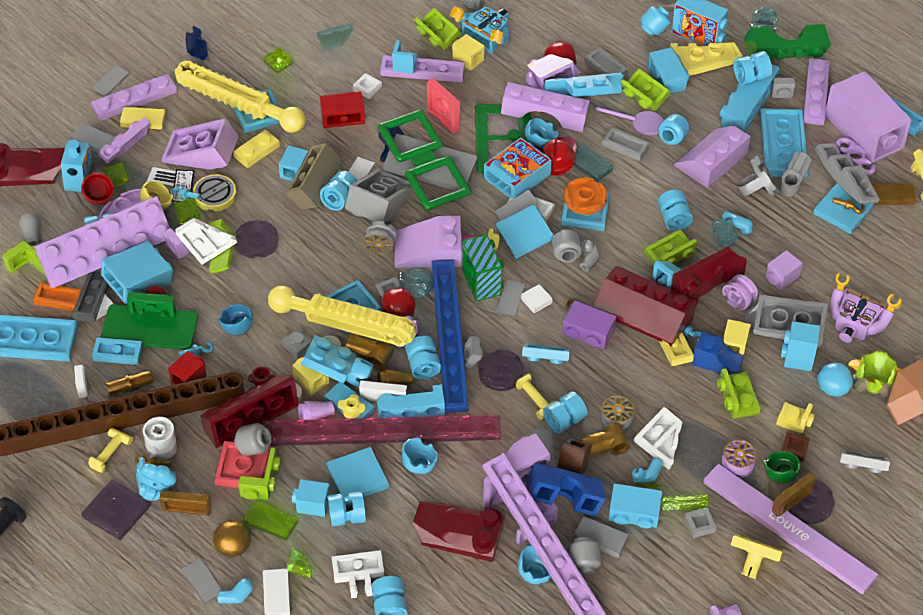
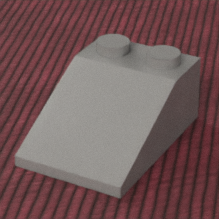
M378 168L350 185L345 209L351 211L356 216L366 217L371 222L384 221L385 224L395 216L413 192V188L407 179Z

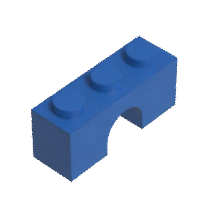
M539 463L534 464L526 479L527 490L534 501L552 505L556 496L562 495L571 501L574 511L596 516L606 500L602 479Z

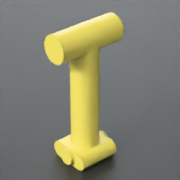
M527 374L517 380L516 387L518 390L523 388L540 407L536 415L538 419L542 420L544 419L543 409L549 404L531 384V375Z
M111 427L108 436L112 437V440L97 458L90 457L88 462L90 468L104 473L106 468L104 463L122 442L130 445L133 441L132 436Z

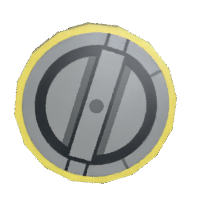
M219 174L205 176L197 181L193 188V193L200 194V199L194 198V201L198 207L206 211L208 209L214 210V212L225 210L235 201L236 186L227 176Z

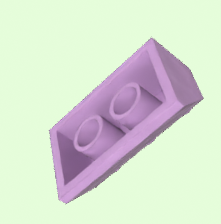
M734 125L714 129L675 163V167L706 188H709L748 154L751 136Z

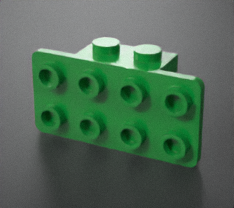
M128 292V306L112 304L108 307L100 338L142 341L143 347L187 350L192 346L198 313L195 311L176 310L174 296Z

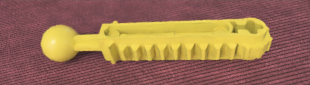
M183 61L175 69L177 82L181 83L184 87H190L191 90L195 89L198 93L201 92L205 96H210L211 99L215 98L218 102L222 101L225 105H231L232 108L237 107L239 111L251 114L254 120L257 118L264 119L268 115L279 120L281 127L289 133L299 132L305 126L306 116L300 108L288 107L282 109L270 103L267 92L260 93L259 90L255 91L252 87H246L245 84H239L238 81L235 82L231 78L228 79L224 75H219L218 72L214 73L211 69L207 70L204 66L200 67L197 63L194 64L191 61Z
M285 285L276 286L268 295V305L276 313H287L292 309L305 312L307 320L310 322L397 346L407 345L416 336L414 323L406 317L328 298L320 294H314L311 300L296 297L293 290Z

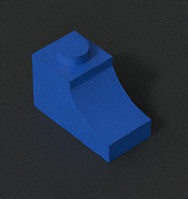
M701 332L695 348L692 365L720 374L721 369L726 368L729 375L736 374L740 371L744 355L731 350L724 343V338Z

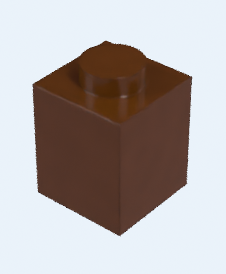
M568 438L562 444L557 468L583 474L587 469L592 444Z

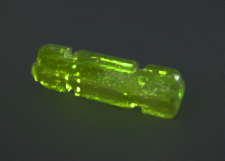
M698 494V497H695V495L675 496V498L666 496L661 498V508L663 511H672V508H675V510L695 509V507L703 509L709 506V498L706 494Z

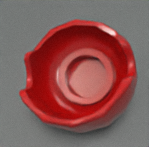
M554 42L544 51V57L552 54L561 58L571 59L574 64L577 63L575 50L567 42Z
M92 173L84 178L81 185V193L90 204L103 205L112 198L114 184L110 177L105 174Z
M399 287L390 289L383 295L381 302L383 312L400 317L414 316L416 308L415 299L408 290Z

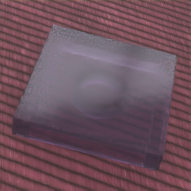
M111 479L84 509L81 515L85 520L121 541L150 508L151 503L143 499L139 494Z

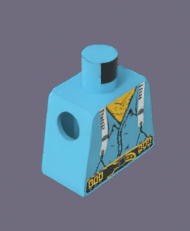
M70 140L66 144L61 161L65 191L81 192L84 178L92 173L95 161L88 143Z

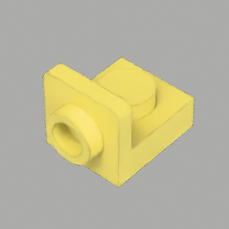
M785 402L776 425L803 435L806 426L811 427L815 414L812 413L813 404L809 403L807 408L803 409Z

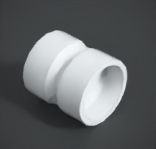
M155 417L148 420L143 427L147 454L150 458L157 457V460L172 458L177 451V442L172 422L164 417Z

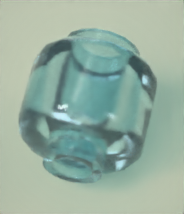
M768 7L756 9L752 14L751 27H770L775 33L778 24V14L776 11Z

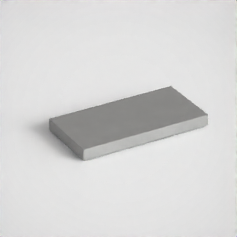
M396 134L394 138L402 153L429 143ZM443 146L432 151L436 159L451 156L467 184L469 183L478 156ZM390 150L383 164V171L405 176L407 170L415 168L410 159L401 163L397 162ZM446 165L416 176L419 181L455 191L460 190Z

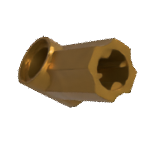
M351 334L345 347L357 354L356 357L371 362L375 370H383L394 353V348L390 343L380 340L374 342L356 334Z
M612 424L607 426L603 432L579 438V441L592 444L589 458L609 452L612 455H621L630 448V443L621 424Z

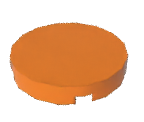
M589 177L572 180L564 190V203L571 211L577 214H595L602 210L607 202V190L600 182H595L594 179Z

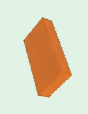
M40 283L33 302L34 305L73 311L82 289L65 286L51 288L49 284Z

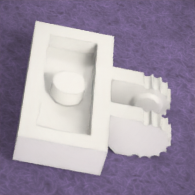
M381 550L332 556L335 583L349 581L351 598H357L358 591L355 580L365 579V593L367 596H373L371 578L384 577Z

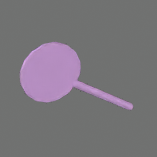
M596 107L597 111L633 120L634 129L643 135L658 134V128L663 121V118L653 111H643L636 114V116H631Z

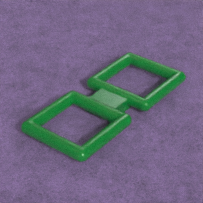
M422 109L378 125V130L396 161L401 163L410 159L415 168L407 170L405 176L425 210L434 209L471 194L469 185L452 157L445 156L436 159L432 151L442 148L443 142ZM419 119L432 142L402 153L390 134L389 129ZM446 165L460 190L429 200L416 176Z

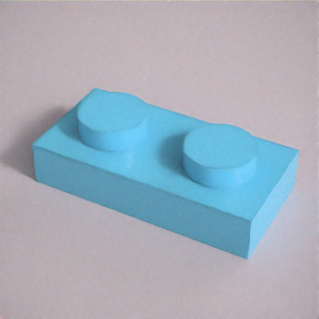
M96 338L92 359L95 362L139 365L143 344L142 341Z
M524 343L522 356H526L529 361H541V358L550 359L551 363L563 364L564 361L569 360L570 348Z

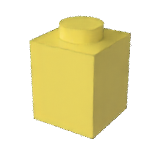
M465 34L453 43L452 59L465 62V68L471 71L484 61V45Z
M728 319L723 337L724 343L734 352L744 355L751 324Z
M301 357L292 365L293 376L312 396L329 384V377L301 365L304 358Z

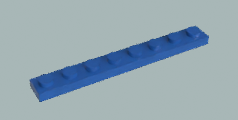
M454 260L432 261L445 413L468 412Z

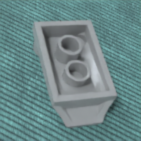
M759 295V300L746 310L744 323L751 324L750 333L784 339L785 331L791 329L792 321L820 326L817 348H819L823 343L828 304Z

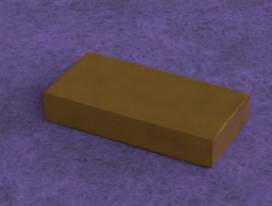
M913 183L872 184L880 199L874 205H915L916 198Z
M809 473L777 496L774 500L772 512L777 517H780L811 494L816 478Z
M161 490L159 498L162 511L207 516L211 513L209 495Z

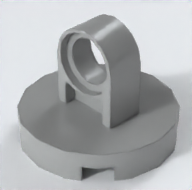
M759 155L750 159L755 172L737 184L742 195L747 196L763 186L771 196L780 192L777 183L773 184V176L764 161L760 159Z

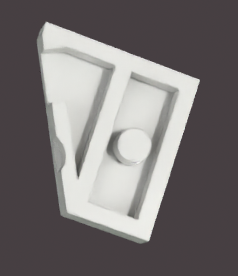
M195 218L175 229L176 235L201 265L237 243L235 236Z
M663 407L635 436L634 442L652 457L660 459L663 462V466L669 470L674 462L673 458L678 444L682 421Z

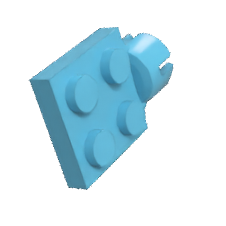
M316 335L301 365L344 383L347 381L357 387L360 386V381L368 380L373 369L371 362L362 358H356L357 354L349 348L338 346L328 339Z

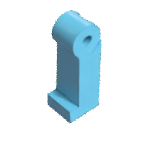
M442 384L433 385L432 392L400 396L384 394L377 400V414L384 421L445 416Z

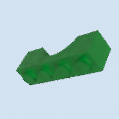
M825 24L806 25L798 35V39L795 40L779 37L770 27H751L743 38L749 57L751 54L764 51L769 56V59L776 58L778 60L790 57L800 59L813 56L818 58L823 56L831 46Z

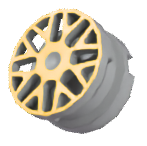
M374 221L372 225L369 224L367 226L364 245L373 253L388 254L394 249L397 230L391 224L389 226L385 225L384 221Z
M620 395L607 398L602 405L601 423L605 428L612 424H621L624 432L629 430L634 420V404L630 399Z

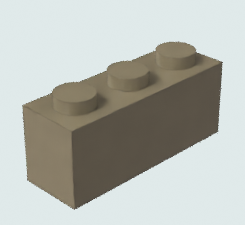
M327 142L311 147L286 192L301 210L316 208L321 203L320 191L338 172L342 159Z

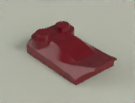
M0 143V186L54 184L55 176L61 169L65 148H10L7 144Z
M728 246L674 273L671 289L695 299L696 307L698 299L714 287L732 280L736 275H744L747 260L737 255Z
M420 501L412 525L417 530L421 539V545L493 562L505 523V516H502L494 508L479 511L445 503Z

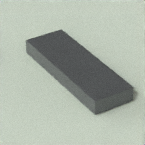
M101 268L88 273L72 313L73 320L96 321L104 295L110 286L101 276Z

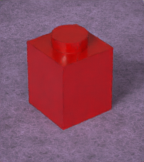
M187 351L168 368L171 382L176 385L206 378V364L200 356H194Z

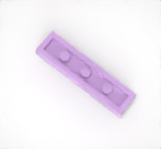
M383 55L380 74L381 76L426 80L434 78L438 81L463 83L465 62L417 58L414 73L409 74L393 71L392 56Z
M809 58L803 113L804 123L824 126L830 60Z
M165 74L91 102V105L99 121L121 114L123 107L137 108L175 94L177 89L169 74Z

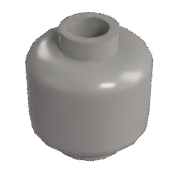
M561 230L553 236L552 248L557 260L569 263L581 255L580 237L576 232Z
M260 423L241 426L236 432L234 444L244 456L262 454L268 450L271 443V434Z
M591 537L574 539V543L568 547L570 558L581 575L593 574L594 569L599 568L602 563L599 543L593 541Z

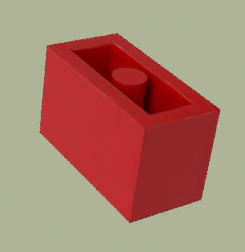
M361 91L320 96L323 129L365 124V109Z

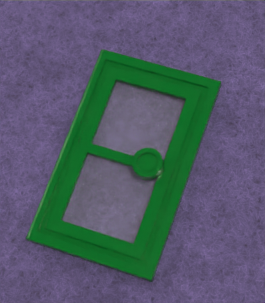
M502 104L475 105L477 173H484V164L520 137L529 142L525 136V128L530 120L529 113H526L522 118L501 114Z

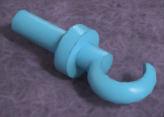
M175 187L171 190L173 196L176 191H179V195L183 199L187 200L189 197L200 199V194L190 192L187 188Z
M688 326L684 331V336L700 337L701 335L699 331L694 332L691 326Z
M206 342L210 346L209 349L203 348L202 345L197 346L194 344L190 349L179 351V356H183L187 351L194 356L199 355V352L210 353L214 347L211 342Z

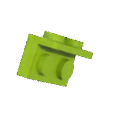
M726 368L721 369L720 378L717 379V386L719 391L724 394L725 409L730 411L732 419L760 414L761 409L747 372L729 375Z

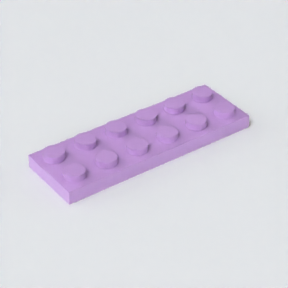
M155 196L35 245L34 248L51 288H54L100 269L102 259L146 241H149L152 246L165 241L164 232L170 229L159 199Z

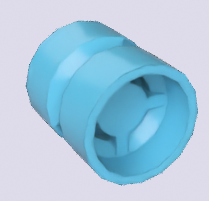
M764 51L751 54L750 57L744 56L734 60V73L741 85L752 83L756 79L762 80L772 75L771 61Z
M347 171L337 172L320 191L321 201L331 210H341L346 205L350 185L358 180Z
M669 190L659 197L658 205L667 229L677 231L691 225L693 216L683 191Z
M418 336L412 342L405 345L414 378L430 379L440 372V360L434 340L431 337Z
M569 392L561 397L559 402L554 401L543 409V415L547 424L557 434H561L569 429L572 424H577L588 416L583 400L575 392Z
M362 491L348 493L347 497H344L342 494L328 495L332 527L345 525L347 521H350L352 524L366 522ZM346 506H352V510L346 512Z
M385 576L375 580L372 583L375 615H407L406 599L403 597L405 595L404 581L396 576Z

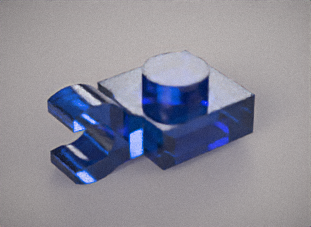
M193 26L192 34L186 33L187 53L204 60L208 56L207 43L201 39V29Z

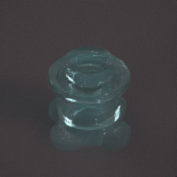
M730 217L720 221L716 220L712 223L713 230L711 234L714 237L717 236V243L720 246H731L738 238V233L731 226L733 220Z

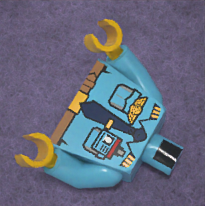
M454 6L449 16L454 17L456 22H462V37L465 34L469 35L483 44L484 50L491 54L499 44L505 45L509 42L510 29L508 28L507 19L509 14L505 9L501 8L495 12L488 7H484L477 12L467 14L459 7Z

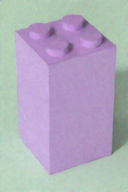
M866 71L852 75L841 82H836L830 88L825 116L844 137L851 138L866 151V157L871 163L904 149L911 119Z

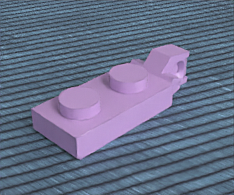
M144 117L139 122H133L128 131L117 135L111 145L105 144L99 151V157L107 164L115 157L119 158L148 134L149 121Z

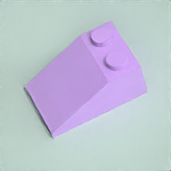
M226 118L173 130L161 160L163 163L208 170L228 166L239 136Z
M437 216L397 230V237L394 241L395 268L432 267V261L454 260L455 267H461L460 216Z
M536 433L520 438L505 454L526 488V479L535 463L550 466V453ZM488 476L484 480V509L504 502Z

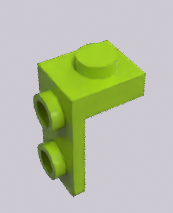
M222 219L207 223L236 237L233 230ZM234 245L211 259L209 267L211 274L230 268Z
M24 240L2 255L5 267L11 274L30 262L45 275L34 246H30Z
M271 447L264 478L240 476L238 483L240 497H245L249 500H269L270 492L275 491L276 477H274L275 471H279L281 458L277 456L276 448Z

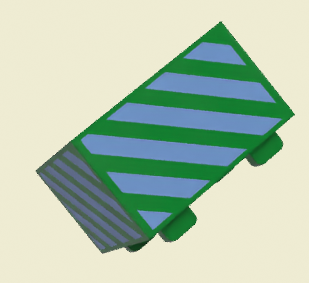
M488 234L462 240L461 269L476 302L500 296L501 288L504 287L502 282L504 262L498 259L494 250V240L489 239Z

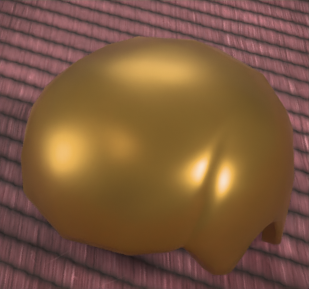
M227 520L221 523L213 535L215 549L226 557H236L243 554L250 545L248 528L237 520Z

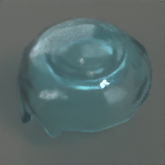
M412 268L405 275L402 271L399 273L400 287L408 290L414 298L424 297L432 291L434 282L430 273L423 270L415 271Z

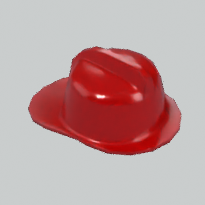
M554 138L543 147L542 153L551 159V176L563 175L572 168L577 149L576 142L572 138Z

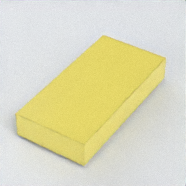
M123 107L120 126L129 128L133 122H139L145 117L150 123L149 129L163 130L166 116L165 109Z

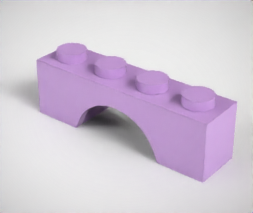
M507 82L501 114L522 118L526 113L542 111L558 119L562 128L583 132L590 100Z

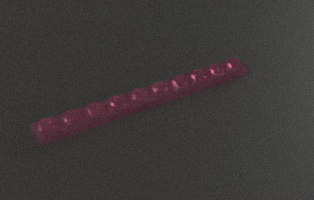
M500 415L263 421V426L271 434L269 446L403 443L408 439L416 437L421 438L422 442L501 440Z

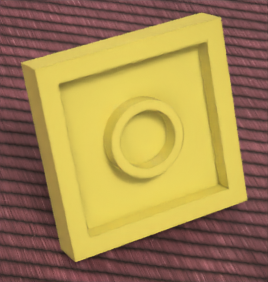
M738 534L733 536L731 542L732 546L748 552L741 574L748 576L752 567L749 577L754 579L757 578L762 558L766 557L779 562L782 560L785 552L784 550Z

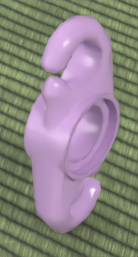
M842 137L836 141L837 148L841 146V143L849 145L847 148L841 147L840 152L848 154L854 166L871 165V161L866 157V151L851 138ZM858 154L861 158L854 159L850 155ZM871 165L869 170L864 169L866 175L873 174L876 166Z

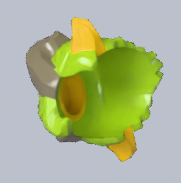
M876 350L871 354L863 355L861 360L854 359L848 363L850 367L856 370V374L852 375L854 390L862 392L866 389L869 393H880L883 397L889 398L896 373L902 370L897 368L896 361H893L888 353L883 350Z

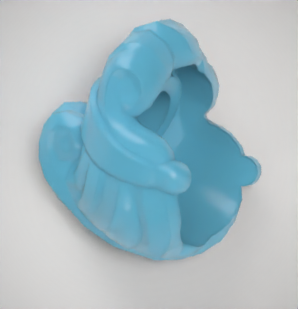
M141 457L136 466L138 492L143 499L157 501L161 490L167 491L174 486L177 480L176 472L170 471L164 465L156 466L145 463V458Z

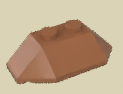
M923 359L898 371L895 375L886 407L897 426L923 413Z

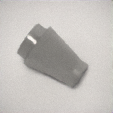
M25 214L20 218L19 227L25 241L30 246L40 244L41 220L36 214Z

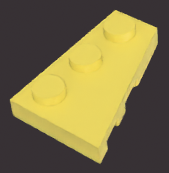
M735 42L709 43L708 46H697L696 43H689L688 46H678V43H670V48L672 47L675 54L679 55L681 64L684 69H687L689 76L733 65L735 59L743 57Z

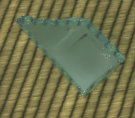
M350 23L317 32V38L323 51L343 46L353 31V24Z

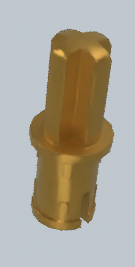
M146 371L129 377L126 374V377L105 383L109 397L122 392H133L132 389L151 384L153 377L150 371Z

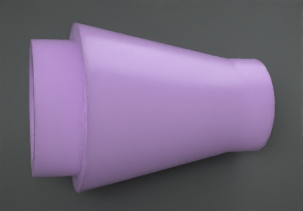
M304 401L303 404L298 405L300 421L310 424L329 415H334L333 402Z

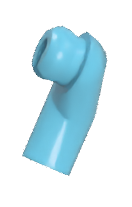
M729 211L724 212L722 215L724 222L739 228L741 233L747 235L753 231V223L750 219L735 215Z
M653 458L647 470L639 468V470L638 468L634 469L632 472L634 482L642 485L655 481L663 466V462L658 458Z
M243 578L232 591H219L218 603H242L252 592V582L247 578Z

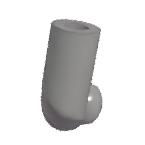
M585 240L581 244L585 259L579 266L585 272H588L599 259L598 250L591 240Z

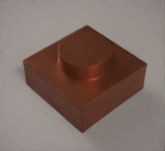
M786 432L781 451L792 452L799 458L800 462H804L810 438Z

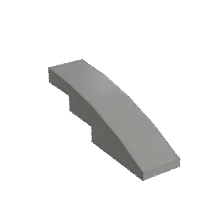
M835 143L818 144L814 150L824 167L850 196L860 204L879 202L880 199L862 166H854L848 154L841 155Z

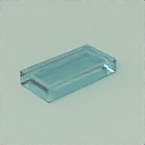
M582 143L577 146L574 165L597 182L613 170V165Z

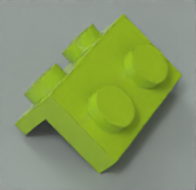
M435 8L421 21L417 17L413 19L417 24L415 29L422 36L427 34L429 42L436 48L440 46L444 51L462 34L457 27Z
M638 69L627 82L624 79L620 82L624 88L622 91L626 96L631 99L635 97L641 107L646 110L650 108L654 112L671 94L666 87L641 69Z
M679 229L647 246L643 253L653 265L657 260L668 261L676 265L680 260H687L695 254L698 241L696 239L690 241Z

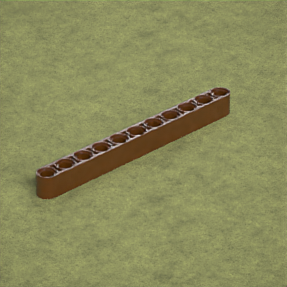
M228 372L0 425V456L109 432L111 427L119 430L145 424L148 420L155 417L170 418L218 407L226 403L227 400L245 393L243 377L237 372Z

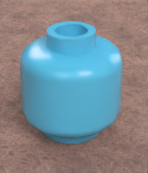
M651 6L641 17L642 25L640 27L652 37L654 34L657 36L661 35L670 24V19L667 17L669 12L662 6H659V8Z
M679 114L669 115L658 128L660 138L669 145L679 144L689 132L688 121Z

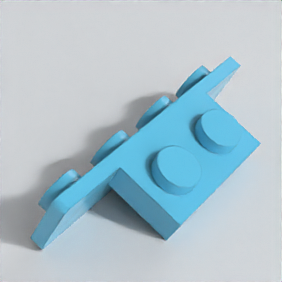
M611 73L545 80L544 90L572 97L621 93L622 85L620 82L623 79V74Z

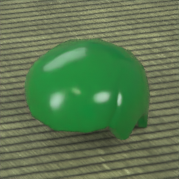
M771 452L767 460L764 459L763 461L767 477L775 483L789 484L798 477L801 471L800 460L792 452Z

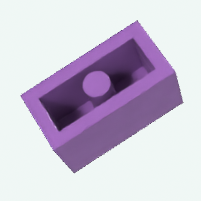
M574 301L563 321V334L605 350L615 331L616 316Z

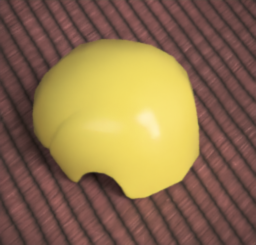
M147 181L140 190L141 202L157 196L163 210L170 206L173 195L169 193V190L157 181Z

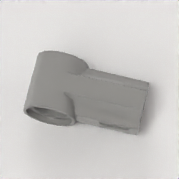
M795 152L786 172L782 175L780 191L783 195L793 197L799 192L800 185L812 162L808 154ZM786 182H793L795 185H788Z

